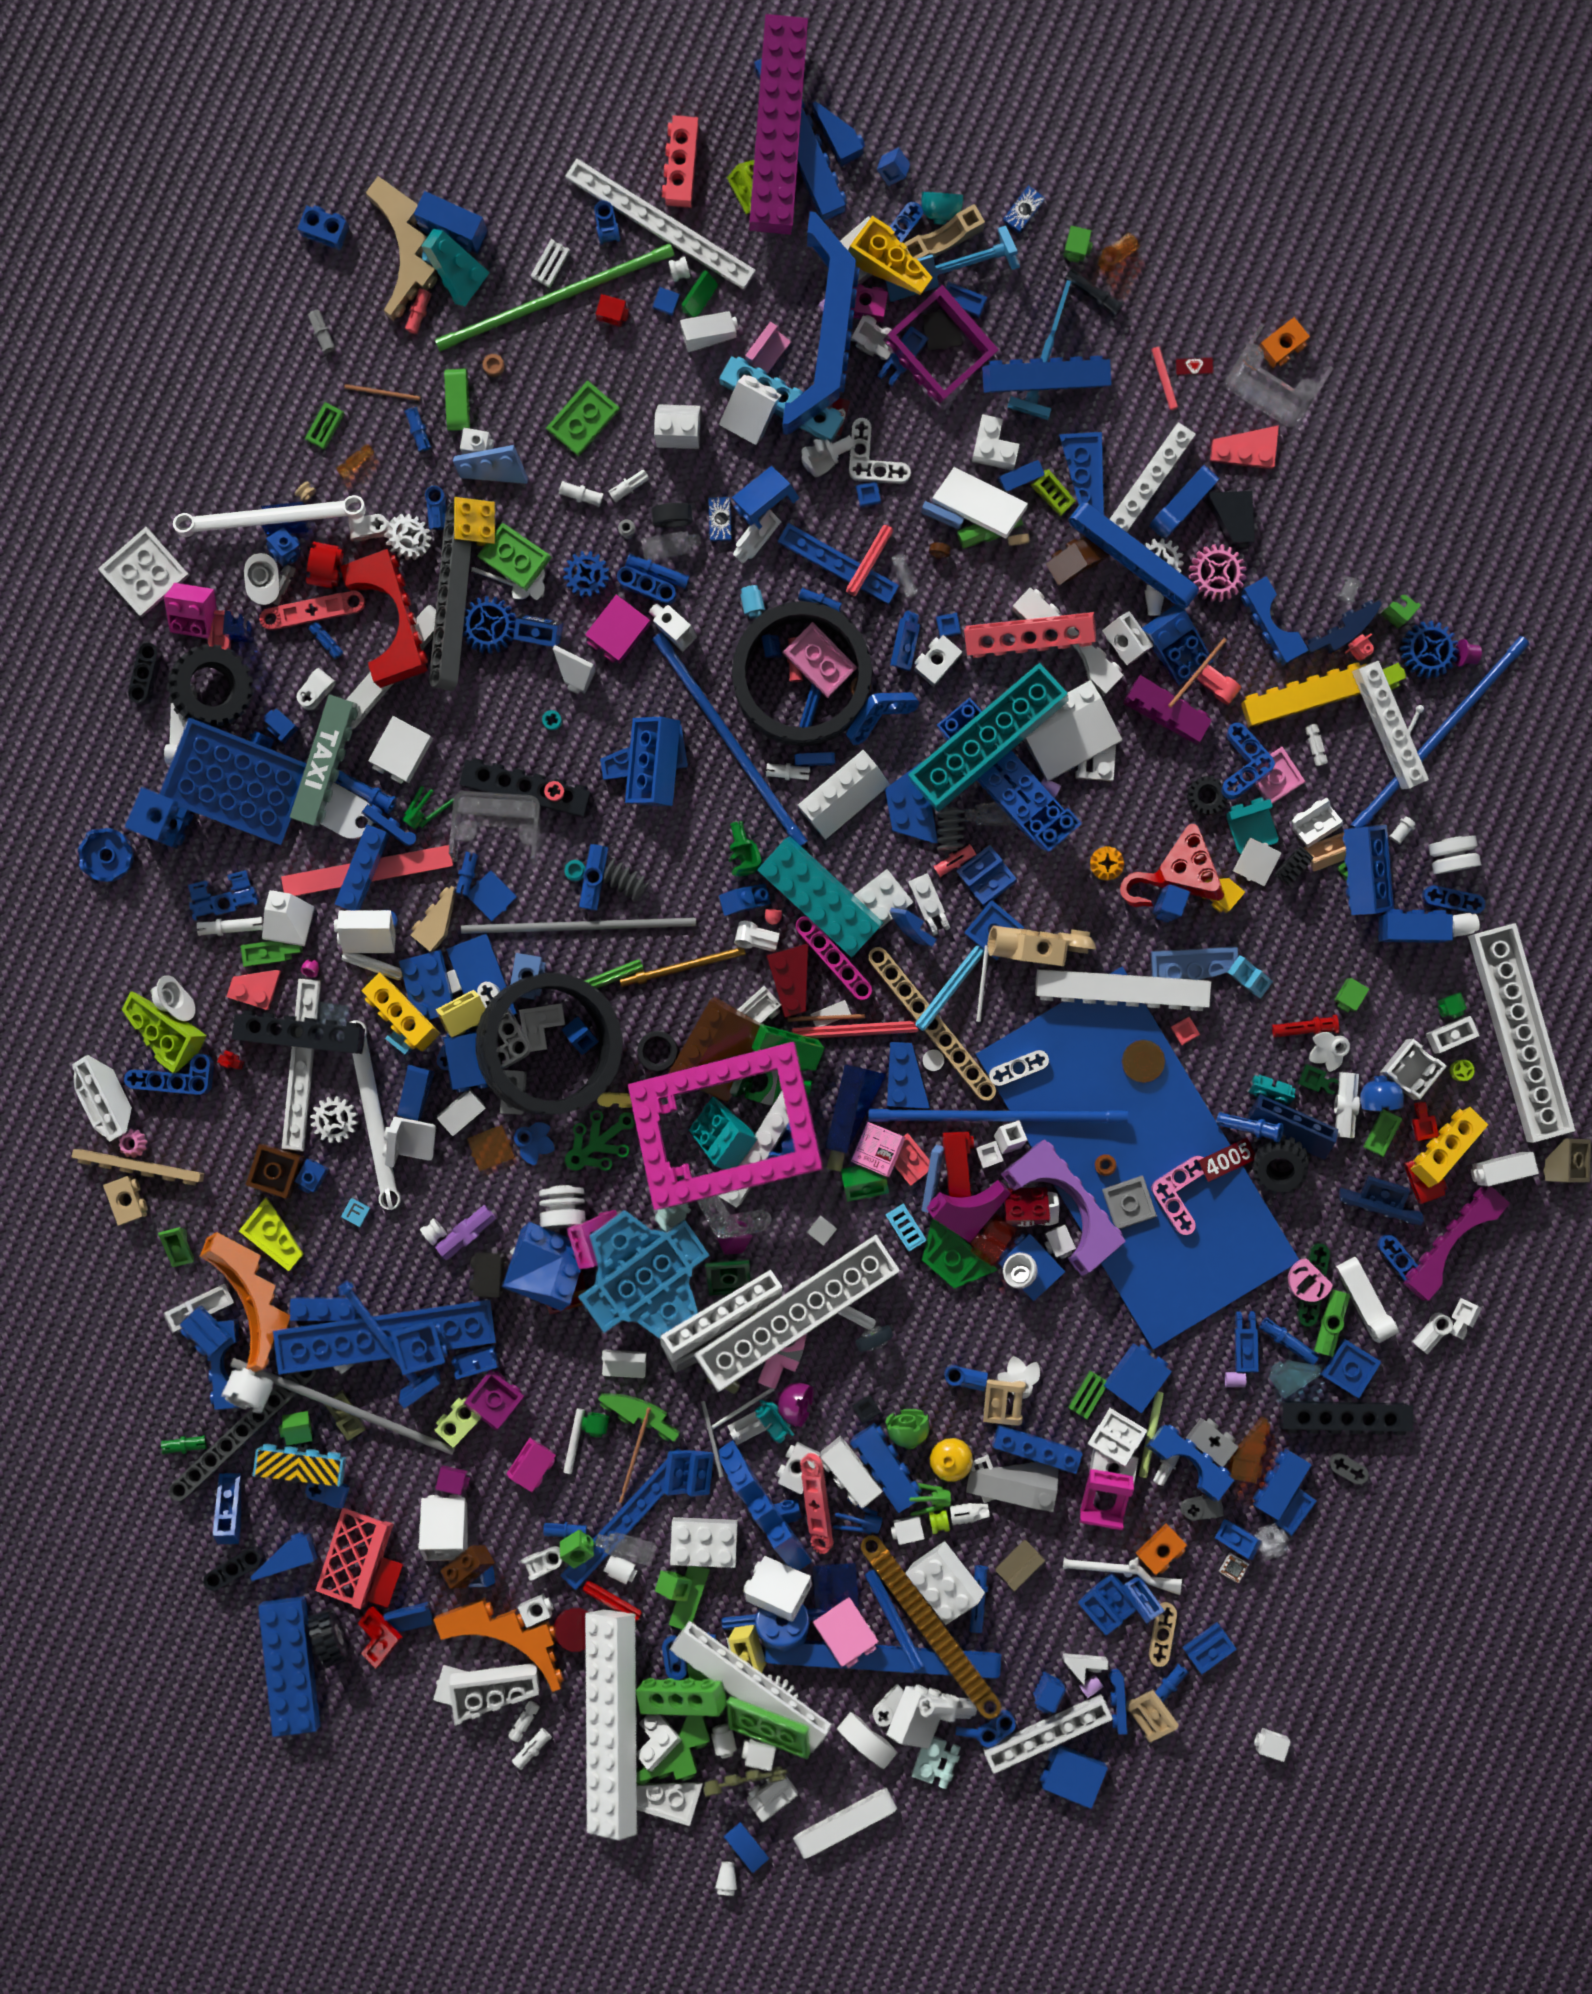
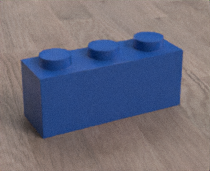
M1170 884L1162 888L1152 914L1157 915L1156 919L1167 923L1181 917L1190 891Z
M294 1297L290 1299V1321H344L359 1318V1313L347 1297Z
M1286 1448L1284 1452H1279L1275 1459L1276 1465L1274 1469L1267 1472L1264 1478L1265 1484L1253 1496V1500H1255L1253 1505L1277 1520L1282 1516L1312 1465Z

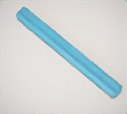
M978 945L973 948L915 1023L916 1027L924 1031L984 955L983 948Z

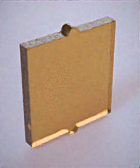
M503 1125L467 1138L472 1150L471 1156L475 1158L479 1171L515 1158L510 1146L511 1140L507 1138Z

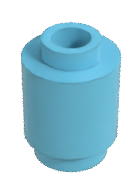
M757 585L742 588L740 597L744 615L749 616V618L759 617L765 611L761 590L758 589Z

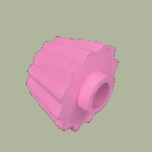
M129 1129L128 1132L126 1131V1133L119 1137L118 1147H120V1153H124L126 1157L136 1158L137 1155L141 1156L143 1151L146 1150L145 1145L148 1141L145 1139V1134L140 1133V1130L134 1131ZM132 1139L135 1141L134 1147L130 1146V1141Z

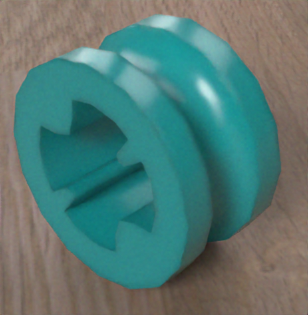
M549 710L544 713L542 722L548 730L553 731L560 728L562 718L558 712ZM552 715H555V719L558 722L549 726V722L546 721L547 717L551 718Z

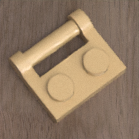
M987 1379L983 1422L1021 1425L1023 1420L1021 1415L1022 1397L1026 1384L1022 1381L1005 1382ZM1008 1392H1014L1011 1415H1006Z
M1154 1690L1125 1703L1126 1711L1132 1714L1145 1732V1737L1149 1742L1176 1730L1179 1726Z

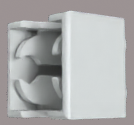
M1406 1039L1380 1073L1383 1076H1387L1388 1080L1398 1083L1403 1092L1411 1099L1420 1100L1447 1066L1439 1059L1425 1052L1422 1049L1423 1046L1416 1040Z

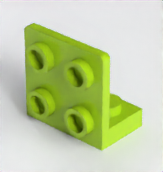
M754 160L738 164L727 177L746 214H750Z

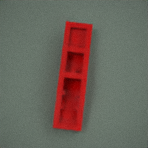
M965 1133L943 1135L948 1196L956 1198L970 1197Z

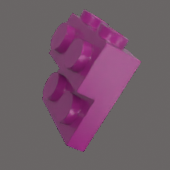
M490 1370L463 1405L497 1431L520 1403L524 1395L521 1394L522 1391L517 1386L507 1383L501 1373Z

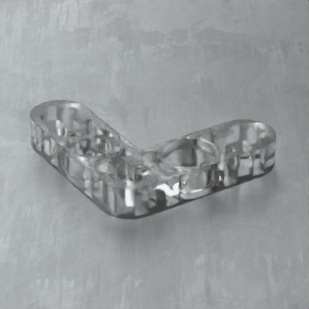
M719 1195L697 1201L713 1233L719 1238H731L763 1232L768 1229L771 1223V1215L764 1210L729 1215ZM710 1208H716L720 1213L715 1214L710 1211ZM737 1221H743L747 1227L740 1226Z

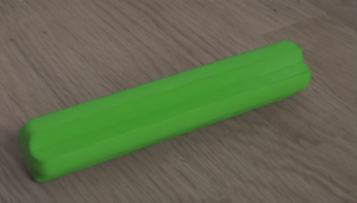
M638 959L585 981L597 989L642 971L643 965Z

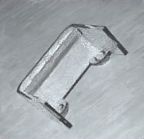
M1261 323L1227 376L1226 386L1231 392L1282 424L1294 426L1300 421L1334 368L1330 366L1319 383L1311 379H1304L1299 382L1295 389L1259 367L1264 358V352L1254 342L1265 326Z
M461 791L455 795L449 843V855L452 861L457 862L459 841L472 840L476 836L477 826L519 828V838L523 844L532 846L531 861L534 867H538L541 833L540 804L536 797L531 795Z

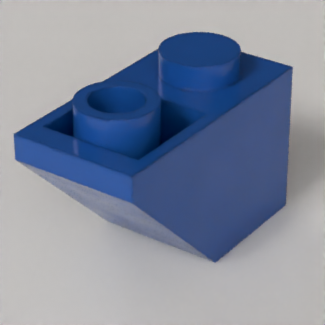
M766 884L734 889L719 895L724 916L771 904Z

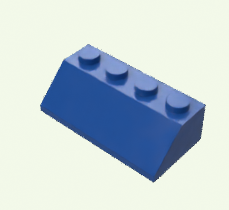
M666 717L633 718L625 803L673 806L680 720Z
M1387 825L1344 829L1343 843L1346 846L1345 865L1348 869L1347 886L1350 892L1349 908L1351 915L1376 914L1394 909Z

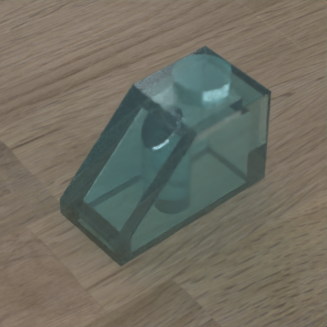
M1287 1360L1284 1363L1280 1361L1271 1368L1272 1371L1269 1378L1282 1396L1286 1398L1318 1377L1321 1373V1368L1318 1365Z

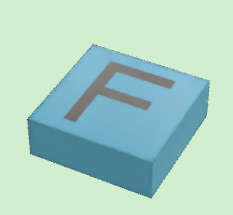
M351 1198L341 1217L361 1227L371 1208Z

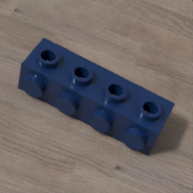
M1259 1094L1250 1109L1247 1118L1256 1121L1265 1119L1266 1122L1272 1124L1282 1123L1284 1127L1283 1135L1286 1136L1287 1140L1290 1137L1294 1138L1295 1143L1300 1142L1302 1144V1149L1305 1148L1308 1153L1324 1160L1335 1145L1339 1130Z

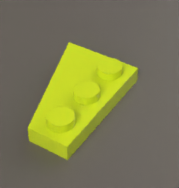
M265 1197L239 1232L286 1270L291 1271L303 1256V1252L268 1197Z

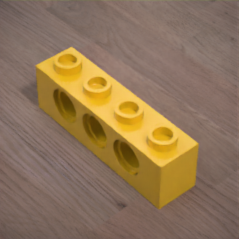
M380 972L361 990L367 996L365 1001L373 1008L376 1006L380 1010L378 1014L386 1022L390 1020L393 1023L391 1028L398 1035L403 1034L406 1037L405 1043L413 1050L418 1048L423 1052L441 1034L398 988ZM389 996L388 1001L384 1003V999ZM402 1010L401 1015L397 1017V1013ZM413 1024H416L415 1028L412 1031H410L411 1026Z
M1471 1107L1457 1110L1451 1116L1452 1122L1445 1124L1439 1130V1137L1433 1138L1426 1145L1428 1148L1426 1152L1420 1153L1414 1159L1415 1164L1410 1170L1428 1187L1438 1184L1488 1126Z

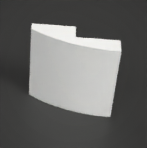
M1109 1408L1088 1445L1126 1467L1148 1430Z

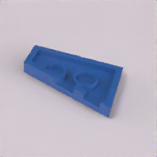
M890 1042L887 1106L930 1108L912 1043Z

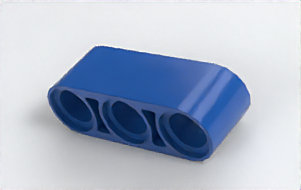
M627 566L622 567L617 573L620 586L628 591L666 606L673 604L676 600L675 588L668 582ZM624 574H631L633 579L630 582L625 583L621 580ZM644 582H651L653 586L650 590L645 591L641 588ZM664 590L672 591V596L664 599L661 597V593Z

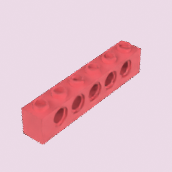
M1094 612L969 625L964 630L967 656L973 655V658L984 657L987 653H994L995 656L1005 655L1007 651L1025 653L1028 652V649L1034 648L1037 651H1045L1053 646H1058V649H1065L1071 647L1072 644H1079V646L1085 647L1092 645V642L1096 641ZM1070 627H1075L1079 630V634L1072 636L1067 630ZM1053 629L1057 632L1058 636L1050 638L1047 636L1046 631ZM1033 632L1036 635V639L1028 640L1025 637V633ZM1004 635H1013L1015 641L1012 643L1006 642ZM983 637H991L994 643L991 645L985 644Z

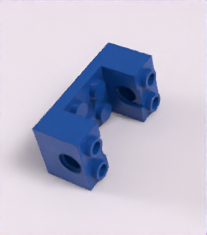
M141 787L125 828L177 849L178 845L181 846L185 839L184 831L186 826L191 824L193 814L192 811L179 807V802ZM172 819H176L177 826L171 830L169 823Z

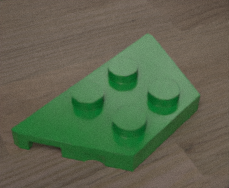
M932 1217L922 1261L954 1289L997 1271L996 1267L963 1238Z

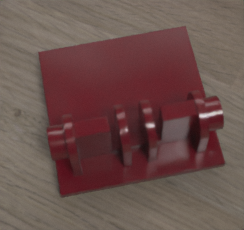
M1047 1187L1019 1188L1015 1191L1012 1188H1007L1011 1194L1005 1200L1006 1224H1010V1226L1021 1225V1221H1023V1226H1026V1221H1029L1030 1225H1032V1221H1034V1224L1045 1225V1223H1049L1050 1212Z

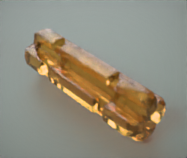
M365 444L361 447L360 452L356 451L345 460V464H340L336 468L337 472L343 478L350 474V470H355L365 462L366 457H371L374 454V450L369 444Z

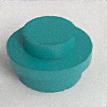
M571 860L566 864L564 872L569 880L579 881L583 879L586 868L581 861Z

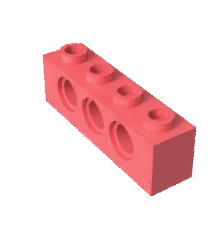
M673 115L672 123H668V136H671L670 144H666V157H669V163L664 165V177H667V185L662 186V198H665L666 206L692 207L699 130L698 117ZM679 138L687 139V142L684 144H679L676 141ZM682 158L685 160V163L678 165L675 161ZM676 179H681L684 182L683 184L676 186L673 184V181Z

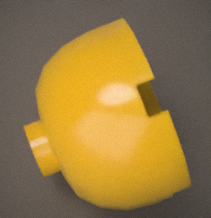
M948 1438L938 1442L930 1455V1466L933 1472L940 1479L948 1482L958 1481L966 1477L974 1463L970 1447L964 1441L957 1438Z

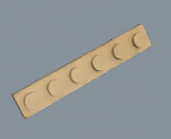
M73 1149L71 1157L77 1158V1163L91 1165L92 1161L99 1163V1167L112 1169V1166L120 1167L122 1172L133 1173V1170L141 1171L143 1176L154 1177V1174L162 1175V1179L168 1181H175V1178L183 1179V1183L188 1185H196V1182H203L205 1174L83 1149Z

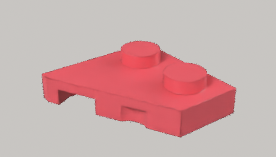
M273 970L234 976L227 997L269 1010L281 971Z

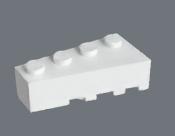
M532 1663L451 1674L449 1690L454 1724H461L466 1719H474L481 1716L482 1713L490 1710L496 1711L501 1709V1706L509 1703L514 1704L538 1695L540 1682L537 1665Z

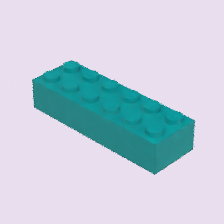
M791 836L785 838L757 869L851 957L884 924L882 920Z

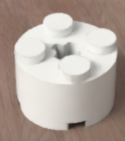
M243 1368L242 1371L235 1369L232 1371L221 1396L226 1397L225 1400L245 1410L247 1407H253L252 1412L262 1413L273 1389L272 1385L274 1382L264 1377H261V1379L255 1377V1373L249 1369Z

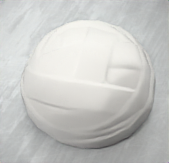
M1016 1253L1010 1256L1003 1267L1006 1282L1010 1286L1019 1289L1031 1285L1038 1273L1035 1260L1025 1253Z

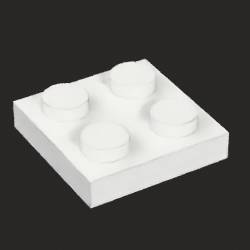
M888 869L854 894L884 922L879 929L893 919L889 912L891 907L905 910L913 903Z

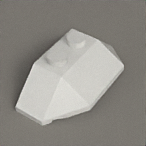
M89 1055L72 1064L75 1091L93 1128L109 1141H113L126 1133L132 1107L114 1070Z

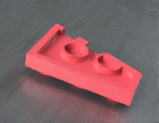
M1279 425L1213 439L1210 462L1273 469L1275 466Z

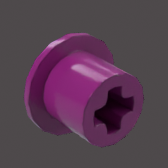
M1461 639L1456 645L1459 652L1454 654L1457 657L1455 664L1458 667H1462L1466 663L1478 664L1482 656L1481 647L1469 644L1466 639Z

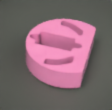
M1306 1258L1297 1261L1291 1267L1288 1274V1284L1292 1293L1298 1298L1309 1302L1323 1299L1328 1295L1333 1285ZM1300 1267L1307 1268V1270L1298 1271L1295 1274L1293 1273V1271ZM1315 1274L1313 1278L1315 1282L1303 1294L1300 1292L1296 1294L1298 1291L1296 1287L1308 1275L1313 1276ZM1321 1283H1322V1284H1323L1322 1292H1321V1294L1319 1295V1297H1317V1294H1318L1319 1291H1320V1286H1321Z

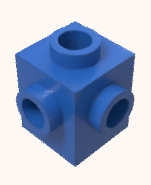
M284 527L266 538L269 555L275 562L278 561L282 567L294 563L300 557L299 547L301 545L299 540L294 535L291 536Z

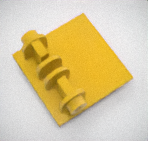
M454 497V539L477 542L478 546H485V543L495 544V502Z

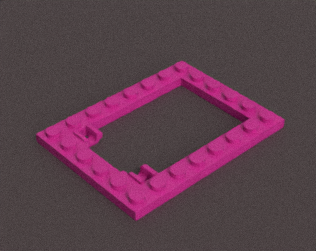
M794 1042L628 1084L655 1211L823 1169ZM778 1070L796 1152L695 1178L691 1176L689 1164L671 1168L670 1162H667L659 1121L661 1120L660 1114L677 1110L675 1096ZM667 1098L668 1104L662 1105L661 1099ZM684 1175L685 1180L678 1182L677 1177Z

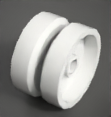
M1475 835L1448 838L1428 845L1430 856L1445 857V859L1436 860L1432 863L1434 875L1481 866L1479 854H1465L1466 851L1474 850L1478 847Z

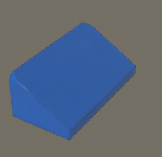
M1036 460L999 476L997 480L1005 491H1009L1043 476L1044 471L1040 461Z

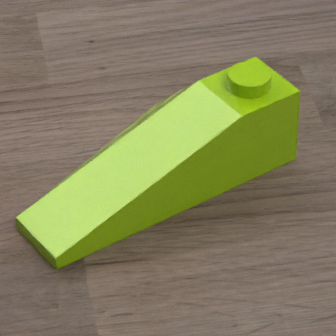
M130 991L122 1008L123 1013L133 1027L138 1029L144 1037V1043L150 1046L156 1054L154 1056L156 1060L172 1073L178 1072L199 1053L207 1036L192 1024L177 1020L168 1011L157 1009L153 1002L133 991Z

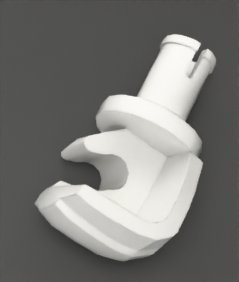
M850 435L833 444L828 439L825 441L817 439L814 440L815 446H806L801 450V459L805 469L814 477H819L838 463V455L852 448L854 449L855 445Z

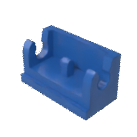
M495 1345L453 1356L452 1359L456 1379L500 1366Z

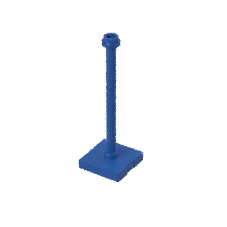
M349 1281L341 1284L337 1288L340 1296L345 1295L401 1369L395 1346L353 1292L352 1288L354 1285L349 1283ZM432 1367L421 1376H417L414 1372L405 1374L410 1383L400 1390L399 1403L405 1409L439 1385L440 1371L437 1367Z

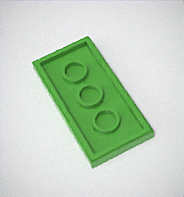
M729 1697L727 1701L729 1729L807 1759L809 1757L810 1735L808 1726L734 1697Z

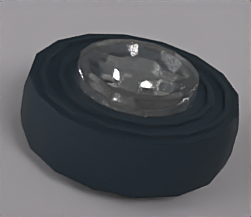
M889 1325L877 1326L862 1333L855 1343L860 1352L872 1351L885 1345L894 1335Z

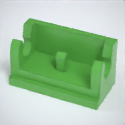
M1401 595V599L1406 602V607L1393 601L1380 614L1396 628H1400L1421 606L1419 602L1416 604L1408 596Z

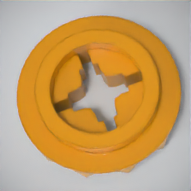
M1109 846L1097 849L1090 859V868L1097 878L1106 881L1117 878L1122 873L1125 864L1122 854L1116 848ZM1107 854L1109 861L1116 862V864L1109 867L1108 872L1105 865L1098 864L1105 861Z

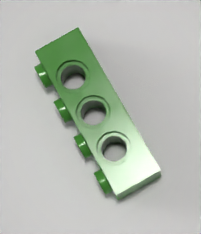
M648 1678L636 1689L641 1714L719 1716L727 1706L722 1681H713L712 1679L700 1681L693 1679L674 1680L669 1678L655 1680L654 1678Z

